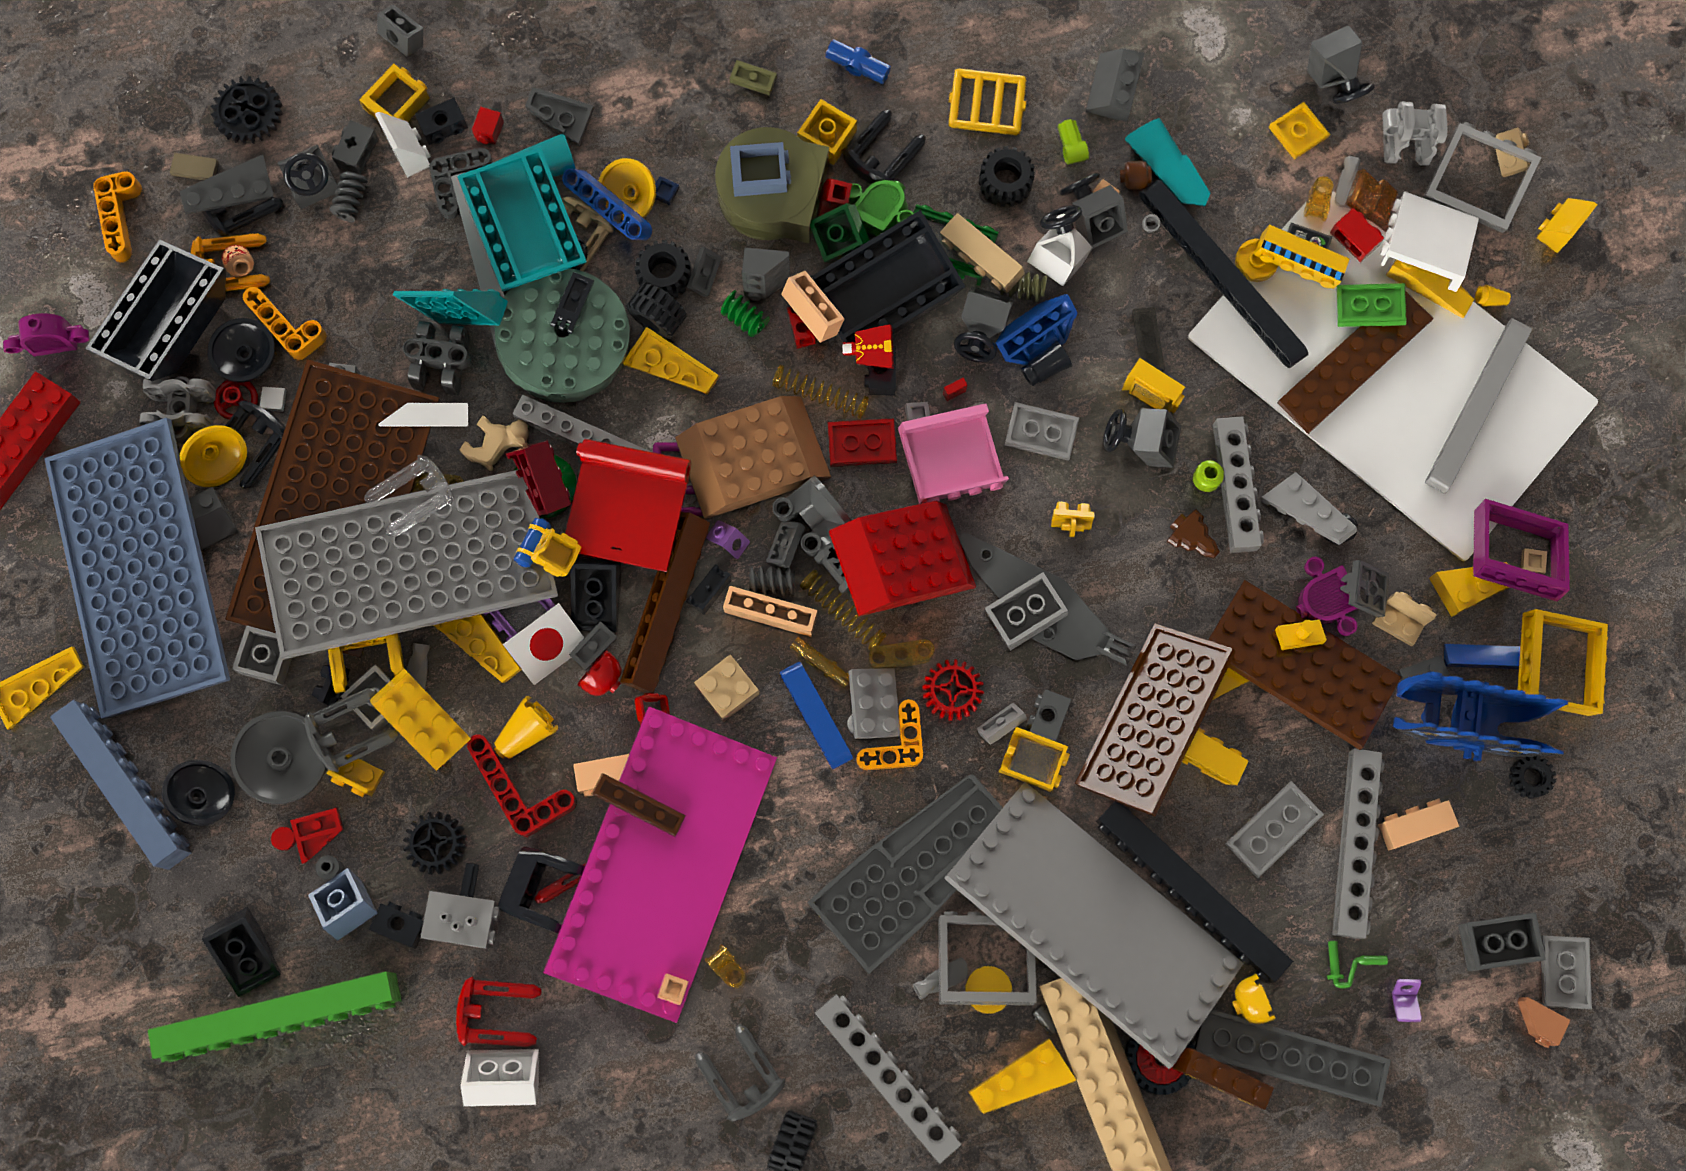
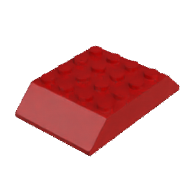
M937 500L858 517L829 530L858 616L976 588L946 504Z

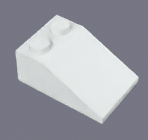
M381 112L375 113L406 176L410 177L428 168L430 163L427 158L431 156L425 145L420 146L418 141L421 140L417 129H411L409 123L405 120Z

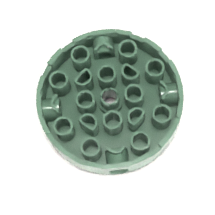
M569 268L512 288L505 295L504 299L508 303L500 326H495L496 352L508 377L517 386L519 385L528 391L530 395L552 402L566 403L584 400L586 397L604 390L621 371L628 351L629 321L619 297L600 279L586 272ZM575 272L594 280V284L574 331L570 334L567 333L570 324H566L564 331L559 330L560 320H558L555 328L550 325L572 273ZM563 332L567 336L559 337L557 335Z

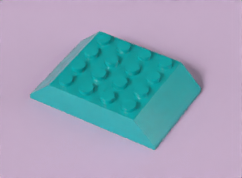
M541 147L457 175L466 203L502 292L587 262Z

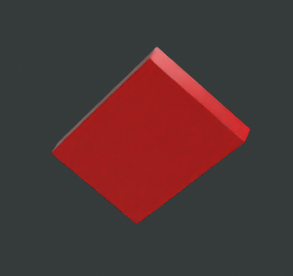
M894 418L828 422L830 467L897 463Z

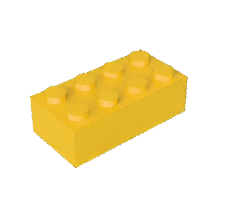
M405 668L370 699L371 704L436 771L471 740L469 735Z

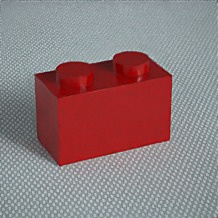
M1354 208L1344 215L1330 231L1360 263L1379 247L1384 240L1381 231L1373 227L1366 220V217Z

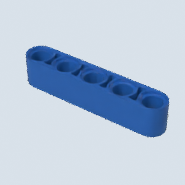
M568 169L564 172L562 179L564 185L625 236L633 240H647L651 237L652 226L588 172L578 169ZM638 226L640 227L639 234L637 233Z
M799 661L780 671L779 673L831 768L835 769L852 760L853 756L801 662Z

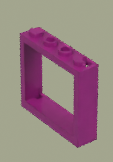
M1484 499L1474 510L1473 576L1558 602L1570 591L1568 524ZM1489 521L1550 539L1551 577L1489 559Z

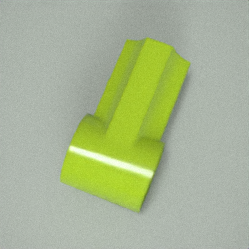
M1068 119L1058 124L1066 164L1069 165L1088 160V146L1085 141H1082L1076 120Z

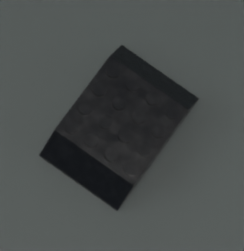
M921 210L811 276L813 281L844 317L843 324L838 332L842 342H855V332L891 324L894 334L948 302L966 287Z
M159 239L85 349L150 381L177 373L225 301L226 270Z

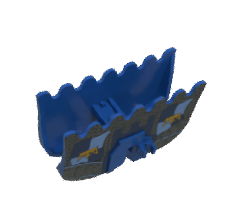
M1428 672L1408 677L1398 683L1396 696L1410 701L1426 703L1424 712L1421 714L1422 724L1408 723L1400 717L1394 718L1393 727L1406 735L1424 740L1428 744L1453 746L1455 750L1464 751L1463 759H1471L1473 751V761H1481L1482 753L1511 757L1563 755L1564 753L1562 750L1539 741L1503 736L1497 729L1500 723L1529 722L1549 715L1564 705H1568L1567 700L1547 699L1544 695L1526 694L1525 691L1505 690L1503 686H1489L1488 682L1483 683L1479 682V680L1463 681L1464 679L1461 677H1446L1438 672ZM1442 694L1457 695L1451 718V727H1438Z

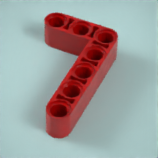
M478 734L470 737L471 740L467 742V748L516 833L523 837L532 836L576 808V797L568 790H560L528 809L488 739ZM478 741H484V749L480 752H475V744ZM495 761V769L490 772L486 771L485 765L487 762ZM506 780L507 788L504 791H497L498 782ZM563 796H570L571 803L567 807H561L559 804ZM512 800H518L519 806L515 811L508 810V804ZM543 808H550L551 813L547 819H541L539 816ZM523 820L530 821V827L527 831H520L519 824Z

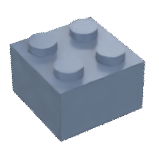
M349 868L308 895L323 929L337 941L377 914L362 880Z

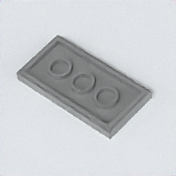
M1290 781L1234 834L1225 845L1259 878L1324 814Z

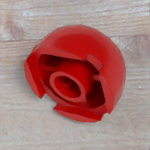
M605 651L593 663L590 670L583 675L577 685L594 696L604 695L608 691L613 693L621 684L618 681L622 674L619 661L609 651Z

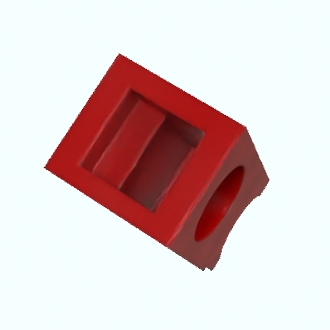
M791 306L787 307L796 348L799 349L816 344L814 334Z

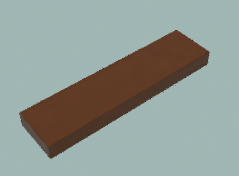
M604 773L599 777L591 795L676 837L686 816Z

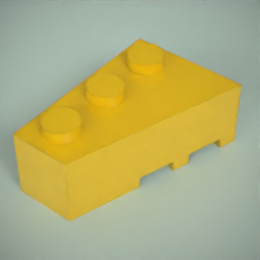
M1473 567L1440 571L1429 578L1451 617L1510 588L1474 577Z
M1198 728L1182 763L1188 765L1189 762L1201 769L1200 772L1226 785H1238L1249 761L1242 757L1240 751L1234 748L1228 749L1223 746V741L1215 737L1210 738L1206 736L1205 731Z

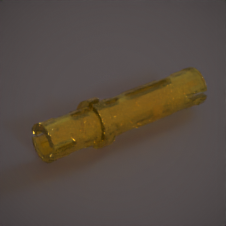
M798 636L795 639L797 644L793 642L790 648L823 671L824 676L831 677L845 689L848 682H850L849 674L838 667L837 662L830 661Z

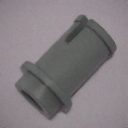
M1041 1004L1032 1012L1034 1015L1033 1019L1038 1020L1051 1036L1057 1030L1048 1007Z

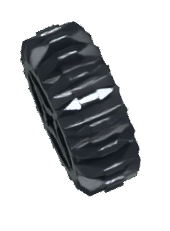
M438 811L434 818L433 813L428 812V820L423 815H420L419 820L421 823L418 824L412 821L411 824L415 827L414 830L406 829V832L411 834L410 838H403V841L410 843V845L403 847V850L405 852L411 851L406 856V859H414L411 864L412 867L416 868L420 865L419 871L422 873L428 867L429 875H433L436 868L437 873L441 875L443 874V866L447 871H451V862L456 866L459 864L455 859L456 856L464 857V854L459 852L460 848L466 849L467 845L460 843V841L466 840L467 836L459 835V833L463 832L464 827H456L459 822L457 819H453L450 822V814H446L443 818L442 812ZM436 825L446 826L452 836H440ZM429 827L427 829V837L418 843L421 833ZM434 838L439 841L441 840L440 843L436 844V848L428 846L434 842ZM453 843L450 853L444 859H441L444 848ZM418 850H430L432 857H434V862L425 861Z

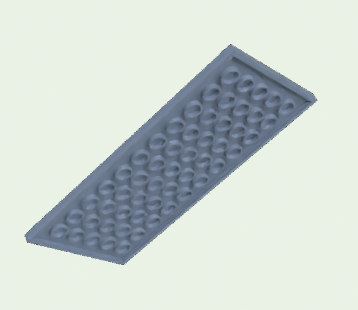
M164 418L44 458L101 719L111 718L229 681V671L184 474L179 462V452L171 419Z

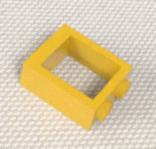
M393 64L359 101L363 109L377 121L378 119L375 115L377 112L392 116L379 106L376 101L399 78L416 91L393 115V117L408 122L430 99L427 93V86L419 79L415 81L410 72L404 67L400 69Z

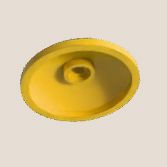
M622 158L610 163L601 173L598 181L643 218L649 214L655 202L656 185L653 175L643 163L634 159ZM633 189L635 190L634 196H632Z
M222 425L209 426L197 431L185 442L180 452L179 462L184 476L193 484L202 487L219 486L230 481L243 468L247 457V446L242 436L236 430Z

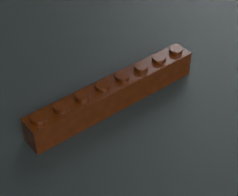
M681 512L668 571L657 570L620 679V683L641 692L654 693L658 685L659 675L665 664L666 654L669 645L672 643L673 633L680 619V612L687 598V591L694 577V570L701 556L704 540L708 535L710 522L690 512Z

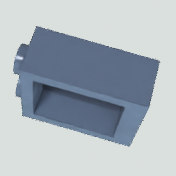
M783 142L730 146L734 197L787 192V184H791L790 170L786 171L785 164L789 163L788 150H784ZM779 156L780 179L742 182L740 158Z

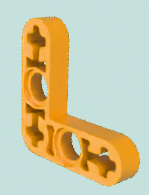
M907 699L899 705L901 746L862 749L857 754L856 759L857 765L861 769L914 767L921 763L923 747L918 704L915 701ZM906 705H910L912 709H915L911 714V721L916 719L917 723L908 722L903 724L902 720L907 721V713L902 712ZM907 727H913L917 730V736L914 739L905 737L904 730ZM898 750H903L902 755H908L910 750H914V753L919 754V757H916L915 762H911L910 758H903L904 763H899L900 754ZM892 751L896 755V761L892 764H887L883 760L884 753ZM875 752H880L879 760L881 765H876L877 760L870 761L869 765H865L864 761H860V758H863L865 753H868L869 757H876Z

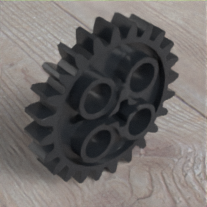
M242 76L239 77L238 83L231 79L232 85L230 87L227 84H223L226 90H217L220 98L213 97L216 104L211 105L214 111L211 113V116L215 120L213 123L219 132L224 134L228 140L232 138L237 143L241 139L242 143L246 145L247 140L250 139L252 144H255V138L258 137L263 141L262 135L266 134L270 137L269 130H277L274 123H281L278 116L283 115L280 109L283 107V104L273 86L270 87L267 81L262 83L259 77L253 81L251 76H248L247 81H244ZM236 114V117L229 119L232 115ZM252 121H257L255 124L250 125Z

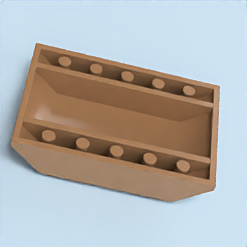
M779 396L696 423L675 437L682 458L691 460L689 478L704 520L796 490L814 475L820 481L831 478L803 400L799 396Z

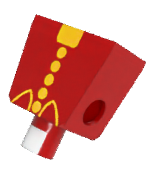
M883 325L855 332V342H843V356L856 355V364L894 369L892 325Z

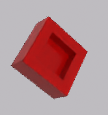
M964 377L944 387L943 396L946 401L966 392L968 384Z

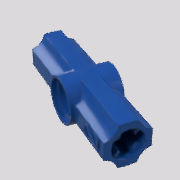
M836 40L830 42L826 52V58L845 66V69L852 75H864L881 84L886 81L891 70L890 65L871 57L867 50L860 47L853 49Z

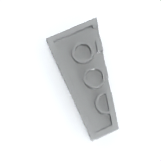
M1297 472L1261 497L1262 503L1270 504L1276 507L1277 511L1282 514H1288L1296 518V521L1300 524H1306L1314 528L1315 532L1338 545L1357 532V527Z

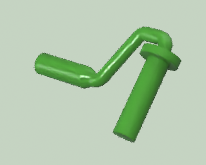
M1338 941L1328 942L1331 975H1327V979L1333 980L1337 988L1351 987L1358 963L1362 965L1388 964L1386 955H1361L1353 960L1347 982H1339V980L1344 979V975L1340 974Z

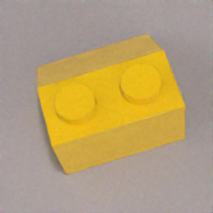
M1568 198L1563 204L1559 202L1551 211V214L1554 216L1550 220L1546 218L1538 228L1541 232L1536 238L1558 253L1574 236L1598 204Z

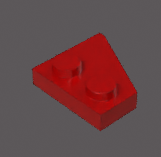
M338 807L290 820L302 864L308 862L344 830Z

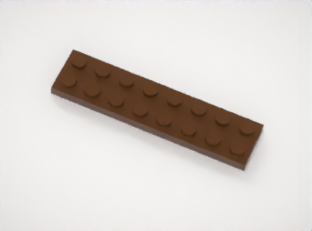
M1406 291V325L1360 326L1277 402L1307 434L1313 431L1434 319Z

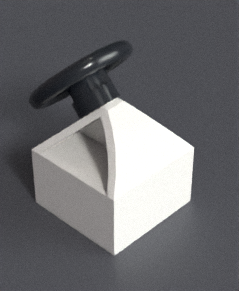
M1075 205L1053 210L1041 219L1040 226L1049 231L1037 242L1027 261L1062 286L1080 269L1092 249L1089 242L1074 229L1073 222L1078 220L1083 213L1082 208Z

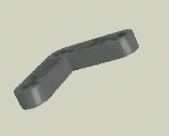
M477 148L439 157L430 162L429 170L440 213L444 218L453 219L460 212L451 176L491 164L492 157L487 149ZM481 155H484L485 162L483 163L480 162ZM471 157H472L473 163H474V165H472V166H471V162H470V159H469V158H471ZM463 159L467 161L464 168L459 169L455 167L458 160ZM448 163L451 164L453 170L449 169ZM439 165L442 166V172L440 173L437 171V166ZM442 184L450 185V190L446 193L439 192V187ZM446 199H449V202L452 206L450 212H447L446 210Z

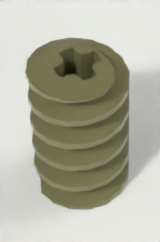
M1027 272L1024 278L1022 277L1009 291V297H1012L1017 292L1018 298L1021 299L1025 293L1027 300H1030L1031 296L1034 295L1035 301L1038 302L1041 296L1044 297L1047 275H1044L1040 281L1039 274H1035L1033 279H1031L1030 272ZM1001 289L1000 294L1004 295L1005 291Z

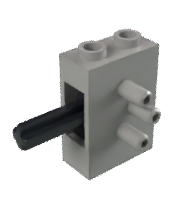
M466 863L460 895L429 891L420 938L490 949V944L494 945L496 931L493 928L495 921L499 920L501 910L496 901L474 898L479 872L478 864Z

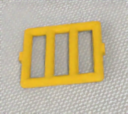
M956 69L954 72L953 89L949 96V103H951L949 127L1019 135L1023 111L1025 112L1026 101H1024L1026 77ZM962 78L975 79L970 121L957 120ZM983 80L996 82L991 124L979 122ZM1005 83L1017 84L1013 126L1000 125Z

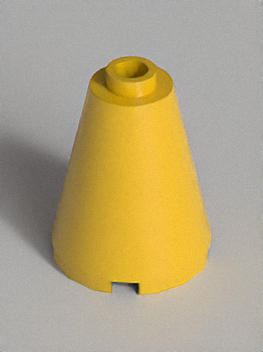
M526 696L521 701L494 742L496 746L494 748L495 752L503 759L505 757L511 759L558 730V725L553 727L551 723L554 720L553 717L537 701L531 703L529 701L531 699L530 696Z

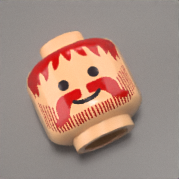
M232 245L222 253V263L231 276H247L253 270V258L245 247Z

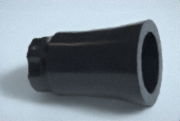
M1055 341L1045 351L1022 367L1021 371L1027 382L1034 386L1063 370L1071 368L1072 362L1061 344Z

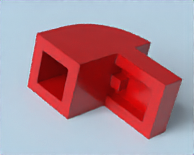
M827 179L819 195L820 205L817 217L848 203L852 183Z

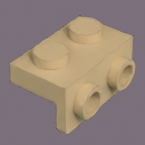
M1519 127L1496 135V138L1504 141L1506 139L1517 144L1516 147L1523 150L1529 145L1527 134L1522 133ZM1496 149L1503 178L1527 170L1529 162Z

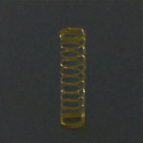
M781 364L777 368L772 383L773 387L780 389L785 384V390L789 392L794 386V395H797L802 389L803 398L807 397L811 391L810 400L814 401L819 394V404H822L827 398V407L832 406L836 399V410H839L844 403V413H847L852 406V416L854 417L857 414V418L862 419L869 397H863L854 414L858 393H855L851 404L845 411L849 390H847L841 404L837 408L841 386L829 405L833 384L830 385L825 397L820 402L824 380L812 399L816 377L804 396L808 374H806L801 387L796 393L800 372H797L791 387L787 390L792 369H789L785 380L779 387L784 372V365Z
M813 570L800 584V588L802 590L810 588L808 596H813L817 593L815 602L823 600L822 608L830 606L828 614H833L837 611L835 620L843 618L842 626L850 624L848 632L858 629L855 633V638H860L864 635L862 644H867L871 641L868 650L870 652L875 650L885 639L887 633H881L882 629H880L874 636L864 642L868 633L875 626V623L861 635L857 636L869 617H866L857 627L850 630L853 623L859 617L858 614L846 624H844V621L855 605L837 618L839 612L849 599H846L837 609L830 612L842 593H839L829 604L823 606L835 587L817 600L820 592L828 584L829 580L817 591L810 594L814 585L822 577V574L814 581L818 571Z

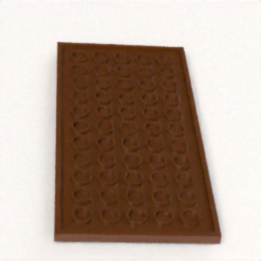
M307 359L225 620L276 633L255 527L412 493L432 426H379L378 424L406 403H439V397ZM364 647L345 650L343 653L361 658Z

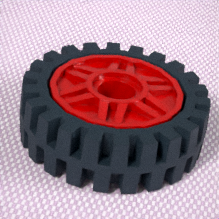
M1130 1037L1126 1044L1125 1054L1138 1087L1152 1094L1167 1095L1181 1090L1192 1079L1172 1069L1173 1066L1168 1068L1164 1064L1158 1065L1155 1062V1056ZM1190 1040L1186 1048L1195 1050V1047Z

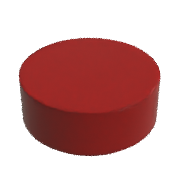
M288 827L275 829L271 835L272 845L282 851L291 849L296 843L293 830Z

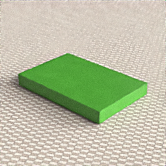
M1405 283L1337 286V327L1406 325Z

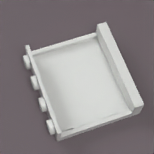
M1404 191L1401 199H1396L1392 211L1395 213H1392L1388 222V226H1391V228H1388L1384 237L1387 243L1383 244L1380 255L1383 256L1381 265L1384 266L1388 257L1449 278L1448 289L1457 292L1466 275L1479 218Z

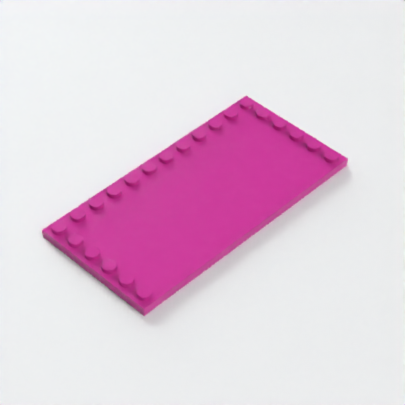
M648 707L619 781L686 816L676 837L609 804L543 973L677 1023L777 757ZM666 973L688 981L681 1005L658 998Z

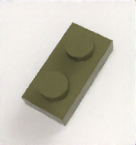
M737 60L729 80L730 83L770 96L777 79V73Z

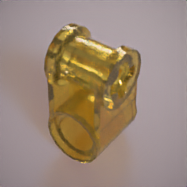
M1321 176L1315 180L1309 191L1303 214L1304 217L1313 216L1321 218L1324 222L1326 221L1333 191V182L1330 178ZM1317 187H1323L1326 192H1320Z
M721 944L718 951L710 958L706 957L704 960L729 987L739 989L746 983V974L737 964L735 958ZM733 971L741 973V980L737 984H732L729 981V975Z

